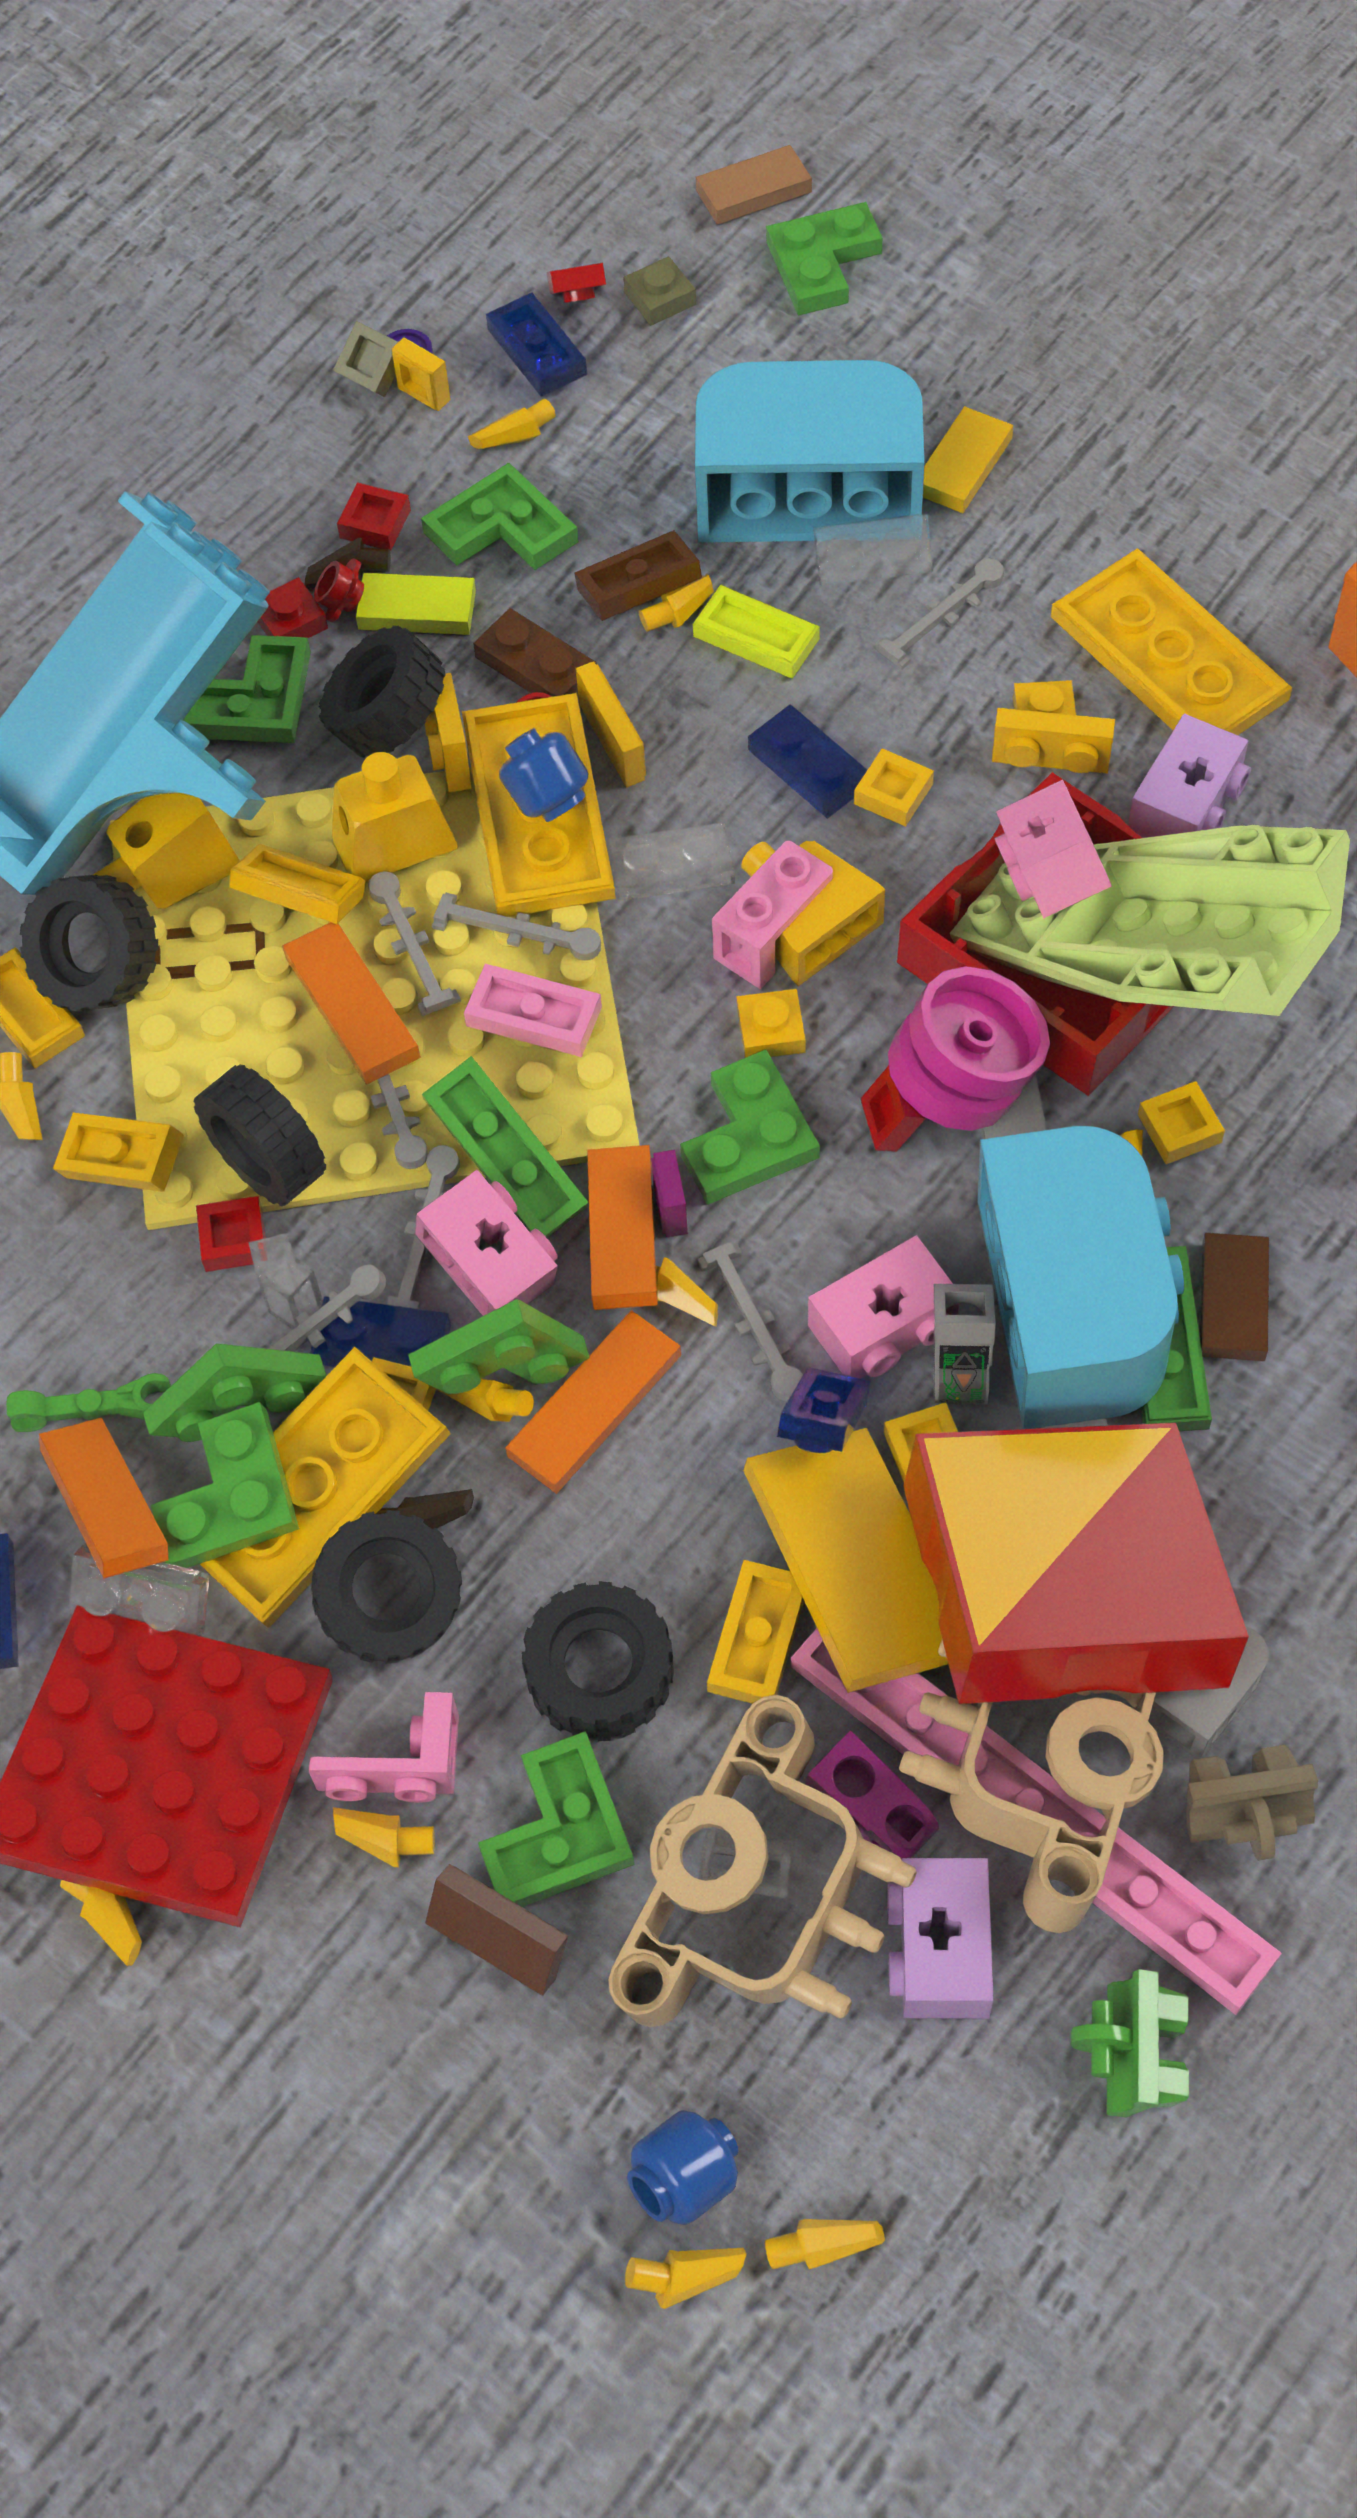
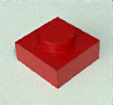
M603 263L547 272L550 294L562 292L564 303L595 298L594 287L606 285Z
M357 482L337 522L339 538L348 541L362 538L364 545L380 549H390L391 551L411 511L409 495Z
M299 577L270 591L265 598L269 606L257 621L267 636L310 638L328 629L324 611Z
M889 1065L860 1098L875 1151L897 1152L926 1119V1117H923L902 1098L890 1076Z
M259 1196L196 1205L201 1261L205 1272L268 1262L263 1210Z

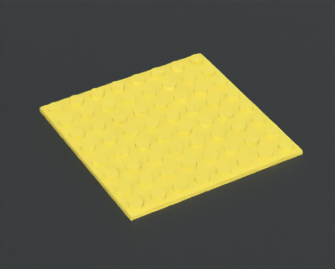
M469 767L472 789L450 793L448 792L444 771L424 774L455 837L458 849L393 872L399 879L401 892L397 899L401 907H414L416 910V914L407 919L414 934L425 930L430 943L420 947L441 991L448 988L451 991L456 989L461 1002L425 1016L421 1015L418 1003H421L422 998L427 997L428 993L408 951L398 955L395 954L391 943L400 940L401 937L395 924L381 926L379 920L389 911L385 904L378 903L372 899L369 881L365 882L364 898L338 923L418 1045L421 1058L389 1073L394 1088L406 1085L410 1098L399 1101L405 1117H419L421 1123L410 1129L411 1134L419 1136L425 1141L428 1153L439 1145H447L457 1152L460 1168L456 1175L445 1181V1184L460 1182L475 1170H478L484 1178L486 1177L425 1102L422 1094L471 1056L559 1166L588 1162L587 1149L640 1145L597 902L527 913L530 915L529 922L551 927L554 922L561 923L560 930L574 932L580 928L595 930L601 939V951L598 956L587 961L575 958L571 954L570 949L555 946L549 955L543 954V942L523 937L519 947L508 945L507 939L509 934L448 920L444 931L432 928L434 914L445 892L457 895L456 905L497 914L471 767ZM334 787L265 797L263 799L266 802L252 820L235 819L214 805L206 806L240 861L258 844H262L346 872L332 840ZM112 843L114 861L121 855ZM230 875L165 909H157L142 886L135 890L134 893L138 897L142 896L148 906L146 908L150 916L154 917L156 928H154L155 937L158 939V946L160 945L161 965L156 964L154 973H150L147 979L149 983L144 990L138 991L134 995L135 998L126 1003L136 1120L170 1124L184 1134L165 1191L142 1189L147 1229L154 1230L198 1223L196 1205L259 1196L263 1212L429 1187L432 1175L426 1162L416 1169H406L398 1164L394 1151L395 1145L399 1141L398 1134L383 1135L382 1128L392 1122L387 1105L375 1109L371 1100V1096L382 1093L378 1081L375 1080L367 1085L365 1084L285 958L282 945L330 922L229 888ZM251 923L255 929L264 932L265 948L256 955L255 931L224 934L226 925ZM190 927L194 934V937L168 940L166 938L167 929ZM254 960L255 969L231 971L229 962ZM489 964L601 994L602 1008L582 1057L467 1027L464 1011L484 965ZM196 965L194 970L195 977L171 979L170 973L165 967ZM241 1064L245 1065L248 1069L252 1068L261 1077L271 1082L291 1102L293 1108L306 1121V1125L315 1135L318 1145L325 1156L326 1170L324 1174L285 1206H279L278 1203L273 1204L265 1197L258 1195L253 1188L245 1183L228 1166L221 1154L208 1139L209 1137L205 1130L202 1129L198 1115L195 1113L194 1098L234 1065L238 1066Z

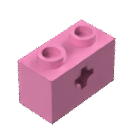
M1063 780L996 811L1005 833L994 839L1007 865L1009 875L1022 902L1034 897L1043 918L1112 887Z
M475 1170L417 1213L415 1235L482 1316L515 1299L529 1304L553 1286L558 1267L554 1261L558 1257L554 1247L542 1232L536 1228L529 1232L514 1214L518 1209L509 1192L497 1181L489 1184L482 1174ZM483 1238L489 1245L500 1241L502 1243L501 1253L499 1254L492 1247L481 1251L479 1249L480 1239Z
M916 1235L808 1297V1327L849 1384L854 1383L867 1374L870 1377H877L889 1371L897 1364L903 1353L920 1343H923L925 1346L934 1344V1284L953 1283ZM959 1303L949 1307L946 1310V1315H958Z

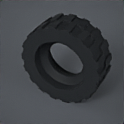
M392 626L389 629L386 627L381 628L373 635L363 638L355 648L352 647L345 654L346 657L332 671L333 674L329 681L326 682L323 689V697L319 702V708L321 709L319 718L324 727L362 758L376 752L391 753L396 747L405 744L411 739V736L425 724L428 715L434 711L437 699L442 694L444 688L443 678L445 677V669L441 666L443 664L441 659L408 629H402L400 626Z
M85 875L58 878L51 881L50 886L42 887L35 893L36 898L32 903H28L24 912L26 917L20 927V935H22L20 952L21 958H24L27 966L25 971L29 979H33L37 985L36 990L43 997H49L53 1000L52 1004L60 1008L70 1007V1011H87L117 1007L118 1004L128 1003L135 998L134 995L138 991L144 990L149 983L147 979L150 973H154L157 963L154 961L155 953L158 951V939L155 937L154 930L156 928L154 917L150 916L146 908L148 905L143 897H138L133 891L134 888L128 883L116 881V877ZM85 912L95 914L103 920L110 941L108 962L101 970L95 973H88L79 969L75 965L69 949L68 935L70 924L75 917Z
M241 1064L238 1066L234 1065L194 1098L195 1113L198 1115L199 1123L202 1129L205 1130L214 1148L218 1150L223 1160L245 1183L269 1202L285 1206L324 1174L326 1170L325 1156L318 1145L315 1135L306 1125V1121L293 1108L291 1102L271 1082L261 1077L252 1068L248 1069L245 1065Z
M387 1510L383 1514H374V1511L362 1514L359 1519L353 1522L349 1520L339 1527L338 1531L331 1538L329 1537L322 1547L312 1575V1606L315 1616L317 1615L321 1623V1629L345 1653L354 1654L360 1657V1660L371 1663L373 1661H381L389 1664L398 1663L400 1660L407 1658L412 1659L434 1645L453 1622L452 1620L461 1600L460 1586L462 1585L461 1571H458L456 1564L457 1556L453 1548H449L444 1542V1535L436 1527L431 1529L423 1523L424 1519L413 1514L412 1517L400 1515V1511ZM380 1554H392L405 1559L415 1569L420 1584L419 1596L414 1607L401 1618L390 1621L377 1620L366 1615L358 1607L352 1590L354 1575L361 1564L367 1559Z
M599 1581L597 1585H586V1582L573 1585L574 1589L565 1593L560 1591L550 1597L551 1602L544 1608L540 1607L533 1616L534 1622L531 1628L527 1627L523 1639L525 1652H522V1665L529 1694H532L534 1706L541 1716L545 1714L550 1720V1725L560 1732L564 1729L574 1736L586 1731L588 1738H597L598 1742L611 1741V1737L622 1734L623 1737L635 1733V1728L645 1723L647 1725L656 1716L655 1711L660 1704L664 1706L669 1696L668 1685L669 1682L673 1683L674 1665L672 1642L669 1639L668 1626L663 1616L659 1618L657 1615L656 1607L647 1598L643 1600L636 1595V1590L627 1586L619 1588L612 1586V1582ZM603 1630L618 1635L626 1642L632 1654V1666L628 1676L620 1685L609 1691H586L571 1681L565 1669V1656L568 1648L579 1636L590 1631Z

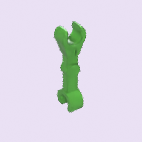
M151 1373L118 1387L117 1390L96 1391L94 1389H86L78 1394L45 1397L44 1394L36 1391H16L10 1393L7 1397V1416L11 1419L12 1428L17 1432L40 1430L46 1426L47 1421L75 1418L94 1420L100 1416L113 1414L145 1420L143 1412L152 1405L145 1402L146 1397L154 1392H165L171 1387V1384L165 1375Z

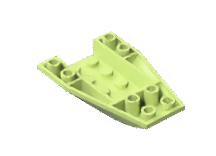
M1249 825L1095 844L1094 847L1112 887L1046 918H1043L1034 897L1022 902L1009 875L1007 865L1004 863L977 900L968 907L965 915L950 932V936L954 943L961 938L967 942V950L1006 967L1049 982L1117 1001L1280 1016L1340 931L1350 839L1346 830Z

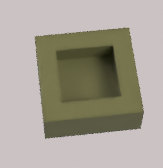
M669 256L623 277L624 293L650 326L696 305L695 287Z
M356 321L333 371L385 397L396 375L392 348L398 341Z

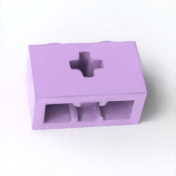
M1184 713L1132 799L1128 826L1142 838L1221 828L1226 815V810L1222 809L1228 797L1234 800L1240 797L1251 772V767L1244 765L1249 740Z
M902 1858L903 1862L915 1867L917 1874L912 1885L907 1888L894 1882L887 1883L888 1925H901L902 1952H889V1996H903V2018L989 2019L993 2005L988 1858ZM931 1927H944V1936L948 1940L947 1950H933V1941L929 1937Z

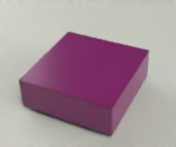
M675 1150L653 1153V1158H651L652 1180L662 1234H666V1238L688 1234L686 1202Z

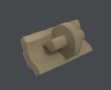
M1286 1745L1261 1748L1259 1752L1252 1755V1773L1232 1777L1230 1776L1226 1761L1218 1756L1193 1759L1189 1764L1186 1829L1191 1843L1225 1838L1227 1845L1250 1841L1252 1851L1258 1861L1274 1858L1275 1837L1297 1834V1826L1314 1824L1315 1822L1314 1790L1318 1788V1778L1313 1764L1299 1766Z

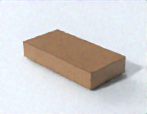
M787 145L697 176L696 191L716 224L719 225L811 193L812 178L792 146Z

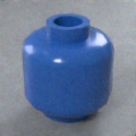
M532 728L505 747L510 758L501 766L499 778L525 816L539 817L542 815L545 821L549 822L564 814L585 798L586 794L582 788L588 780V771L562 733L550 732L540 737L536 729Z
M681 2110L632 2147V2170L627 2174L629 2187L640 2206L656 2221L663 2222L668 2219L681 2225L690 2224L735 2189L738 2171L734 2157L738 2155V2145L730 2130L720 2120L711 2118L707 2121L695 2112Z

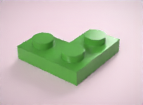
M867 202L766 226L767 245L798 316L847 304L849 302V287L839 264L882 254L883 238Z
M510 463L502 466L421 518L423 533L456 566L499 538H502L534 570L579 542L577 526Z
M251 635L243 680L213 679L183 721L193 726L207 739L295 743L311 654L308 638Z
M767 1050L711 1072V1086L731 1123L680 1144L681 1157L707 1205L820 1158V1145Z
M515 1299L408 1354L414 1378L449 1395L472 1390L480 1384L482 1378L501 1368L535 1385L552 1383L566 1376L569 1368L590 1358L583 1335L519 1299Z
M216 1343L143 1412L149 1435L177 1437L184 1442L199 1441L202 1438L198 1423L232 1412L238 1406H249L258 1402L271 1412L279 1413L298 1407L305 1399V1396L327 1375L319 1354Z
M260 1402L198 1423L213 1483L151 1505L153 1516L168 1543V1561H165L166 1566L174 1573L299 1529L268 1412Z
M586 1731L521 1755L522 1763L542 1819L478 1842L494 1890L521 1907L635 1865L633 1854Z

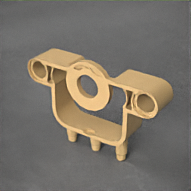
M942 1640L938 1653L940 1656L947 1658ZM1112 1690L1076 1692L1083 1696L1090 1695L1092 1692L1094 1694L1105 1692L1117 1694L1126 1699L1133 1708L1120 1701L1099 1697L1077 1701L1060 1712L1047 1735L1045 1757L1052 1777L1067 1795L1088 1807L1101 1809L1106 1821L1098 1836L1093 1838L1081 1836L1074 1832L1062 1820H1056L997 1798L987 1792L978 1782L975 1773V1759L993 1702L978 1703L976 1707L968 1703L959 1704L957 1699L949 1696L941 1697L930 1692L924 1693L919 1711L922 1714L935 1718L938 1723L968 1733L958 1766L927 1754L922 1756L906 1751L899 1766L900 1771L915 1777L918 1782L950 1793V1803L954 1815L966 1830L982 1839L1034 1857L1023 1895V1905L1026 1914L1035 1925L1045 1931L1054 1933L1071 1931L1081 1923L1102 1886L1123 1809L1133 1807L1149 1796L1162 1773L1163 1748L1156 1730L1148 1722L1156 1692L1137 1694ZM1097 1731L1116 1736L1128 1749L1130 1755L1129 1769L1115 1776L1099 1775L1092 1771L1081 1759L1079 1753L1080 1739L1088 1733ZM1050 1880L1062 1881L1069 1885L1074 1891L1075 1896H1066L1057 1892L1050 1884Z
M779 1695L765 1696L754 1702L741 1720L703 1795L689 1797L675 1805L656 1826L650 1845L651 1870L657 1883L612 1966L608 1979L609 1992L615 2004L638 2024L657 2027L672 2021L681 2011L699 1974L752 2001L770 2004L783 2002L792 1997L821 2013L828 2012L837 2018H844L852 2004L850 1997L838 1992L835 1986L810 1973L829 1935L853 1947L860 1946L872 1953L878 1952L884 1941L882 1931L870 1926L868 1921L843 1909L861 1871L863 1870L887 1883L894 1882L904 1888L910 1887L916 1877L917 1871L915 1867L903 1862L899 1856L865 1840L846 1807L834 1798L799 1782L812 1757L815 1747L814 1734L798 1705L787 1697ZM780 1722H788L795 1725L794 1735L786 1745L779 1748H769L763 1745L764 1734L772 1725ZM746 1775L763 1777L772 1785L777 1794H782L788 1800L840 1825L846 1832L843 1852L822 1891L823 1898L813 1918L808 1919L787 1962L781 1970L769 1978L759 1980L743 1977L688 1949L683 1944L668 1945L661 1943L658 1939L675 1908V1905L670 1900L674 1901L682 1909L704 1915L727 1912L748 1900L762 1882L768 1862L766 1835L755 1815L736 1799H732L742 1777ZM710 1827L722 1829L731 1835L735 1842L736 1855L733 1865L726 1874L717 1879L704 1881L694 1878L686 1871L683 1865L682 1853L685 1843L693 1833L700 1829ZM646 1973H660L663 1986L658 1997L648 2004H634L632 2001V1989L638 1978Z

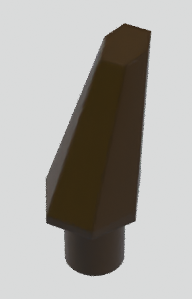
M357 538L309 566L304 585L307 589L315 588L322 572L333 561H338L345 566L353 558L360 561L361 567L358 572V580H362L363 571L389 572L391 566L390 549L364 548L362 538Z
M472 1489L425 1496L405 1497L399 1507H384L376 1514L386 1513L387 1510L400 1511V1515L412 1517L413 1514L424 1519L423 1523L434 1529L466 1515L472 1508L474 1495Z

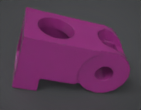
M851 1730L807 1775L805 1785L834 1798L846 1807L865 1840L899 1856L901 1860L902 1858H912L939 1830V1824L929 1808Z

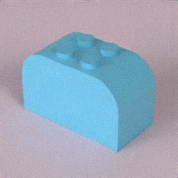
M874 360L743 362L730 365L714 373L702 385L696 399L695 477L698 542L920 540L925 462L923 402L916 382L900 368Z
M1072 1126L981 1139L978 1207L1022 1428L1035 1429L1111 1418L1139 1409L1157 1393L1164 1380L1174 1324L1179 1322L1177 1295L1184 1293V1277L1180 1258L1178 1255L1168 1256L1164 1237L1170 1236L1171 1233L1168 1205L1165 1197H1154L1150 1175L1144 1159L1136 1148L1121 1136L1106 1129L1092 1126Z

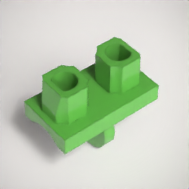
M1138 1969L1133 1972L1132 1979L1108 1984L1107 2000L1092 2002V2024L1079 2025L1071 2029L1070 2045L1072 2048L1092 2053L1091 2075L1098 2078H1107V2115L1127 2118L1149 2108L1175 2106L1187 2101L1189 2097V2070L1186 2068L1185 2063L1159 2059V2036L1176 2038L1185 2033L1188 2024V1997L1185 1994L1159 1986L1158 1972Z

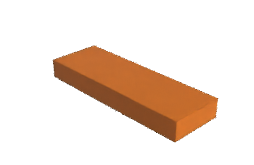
M330 922L282 945L286 960L366 1085L421 1058L417 1043L339 924Z
M650 1145L587 1149L591 1297L593 1310L658 1305Z
M631 1310L589 1355L590 1358L577 1368L505 1447L507 1457L557 1494L682 1356L681 1346Z
M102 1417L39 1434L40 1452L103 1579L168 1561V1543Z

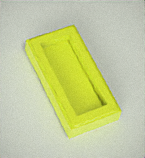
M363 573L364 591L358 603L356 613L358 630L377 631L384 627L389 629L392 626H400L402 629L406 628L410 632L470 635L476 595L474 578Z
M720 585L694 621L693 637L793 679L819 641L820 626Z

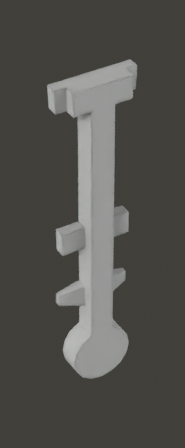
M990 558L979 561L975 566L974 576L963 585L954 583L951 586L954 592L942 602L934 598L927 604V609L930 610L929 613L893 642L887 638L880 639L874 644V649L903 670L910 662L905 653L907 649L942 621L952 627L959 621V616L954 611L965 602L976 607L979 606L981 602L976 594L983 588H995L1002 583L1004 576L1003 565L999 561Z
M385 871L373 875L369 881L370 895L374 901L385 904L389 911L379 922L381 926L395 924L401 939L392 942V948L396 955L408 951L428 993V996L422 998V1002L418 1003L421 1015L425 1016L461 1002L456 989L451 991L448 988L441 991L420 947L430 943L425 930L414 934L407 920L416 914V910L414 907L402 908L397 899L401 892L397 876Z
M447 892L442 895L433 917V929L444 931L448 920L509 934L507 944L519 947L522 937L543 942V954L549 955L555 946L570 949L571 954L575 958L587 961L598 956L601 951L600 936L591 928H580L574 932L560 930L561 923L554 922L551 927L529 922L530 915L518 912L515 919L455 904L457 895Z
M387 1074L377 1079L382 1093L371 1096V1100L375 1109L387 1105L392 1122L383 1127L382 1132L383 1135L398 1134L399 1141L394 1148L398 1164L406 1169H416L426 1162L428 1155L425 1141L419 1136L412 1135L410 1131L411 1128L419 1125L421 1122L419 1117H405L399 1101L410 1098L406 1085L394 1088L390 1075Z
M439 1145L429 1151L426 1164L432 1175L429 1187L426 1190H416L414 1196L424 1201L422 1209L444 1194L445 1181L456 1175L460 1168L457 1152L452 1147ZM407 1221L404 1233L415 1237L398 1297L384 1296L380 1309L423 1319L426 1306L413 1301V1296L427 1248L415 1235L416 1222Z
M729 1242L703 1253V1257L697 1259L702 1271L715 1266L718 1267L745 1320L735 1324L739 1336L742 1337L752 1332L761 1349L752 1358L754 1366L765 1363L769 1364L773 1371L770 1381L771 1390L776 1398L783 1401L797 1399L804 1390L803 1374L798 1368L786 1365L782 1356L790 1351L791 1348L788 1343H774L766 1326L775 1323L770 1309L760 1314L758 1313L731 1262L732 1259L742 1255L738 1243L732 1244V1242Z
M370 1264L358 1267L353 1272L350 1285L339 1294L335 1290L329 1293L330 1301L312 1315L305 1310L296 1317L299 1325L269 1349L294 1352L308 1340L314 1348H317L326 1341L320 1332L324 1327L337 1317L342 1318L347 1324L353 1320L350 1312L351 1306L360 1299L373 1300L380 1296L386 1286L385 1275L377 1267Z

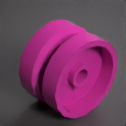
M965 966L943 971L928 983L916 1001L912 1013L905 1018L895 1033L888 1051L890 1076L902 1098L923 1117L946 1128L973 1131L993 1126L1011 1109L1021 1095L1023 1087L1033 1079L1044 1064L1050 1046L1047 1022L1036 1002L1015 982L991 970Z

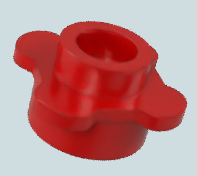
M355 558L351 559L346 566L338 561L331 562L324 569L316 584L314 599L328 608L325 615L326 620L330 622H335L342 610L346 612L352 611L363 595L364 583L358 580L361 562Z

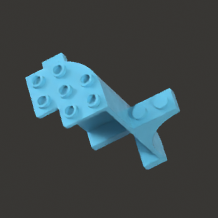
M124 491L118 502L144 523L143 527L0 718V876L21 894L35 895L42 887L50 886L51 881L64 878L111 814L134 801L166 793H184L211 803L232 818L252 820L266 802L251 789L256 780L235 762L226 759L221 764L205 750L210 743L209 740L193 726L183 721V719L266 611L269 605L265 598L270 591L244 570L240 569L239 572L236 570L242 560L228 547L214 538L210 541L195 530L192 532L197 522L185 511L169 500L164 503L150 492L144 498Z

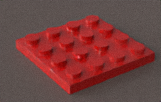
M77 1605L0 1781V1864L90 1888L91 1886L112 1894L241 1928L332 1685L331 1670Z

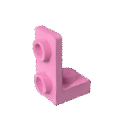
M785 841L712 918L713 958L761 990L775 975V940L832 880V867L792 841Z
M425 1692L423 1716H412L410 1754L411 1757H420V1759L311 1757L309 1774L316 1790L325 1792L327 1797L340 1801L363 1800L367 1797V1793H394L395 1798L399 1800L423 1803L433 1801L436 1798V1794H454L459 1714L453 1693Z

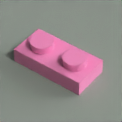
M485 964L464 1011L465 1023L467 1027L582 1057L602 1008L601 994Z

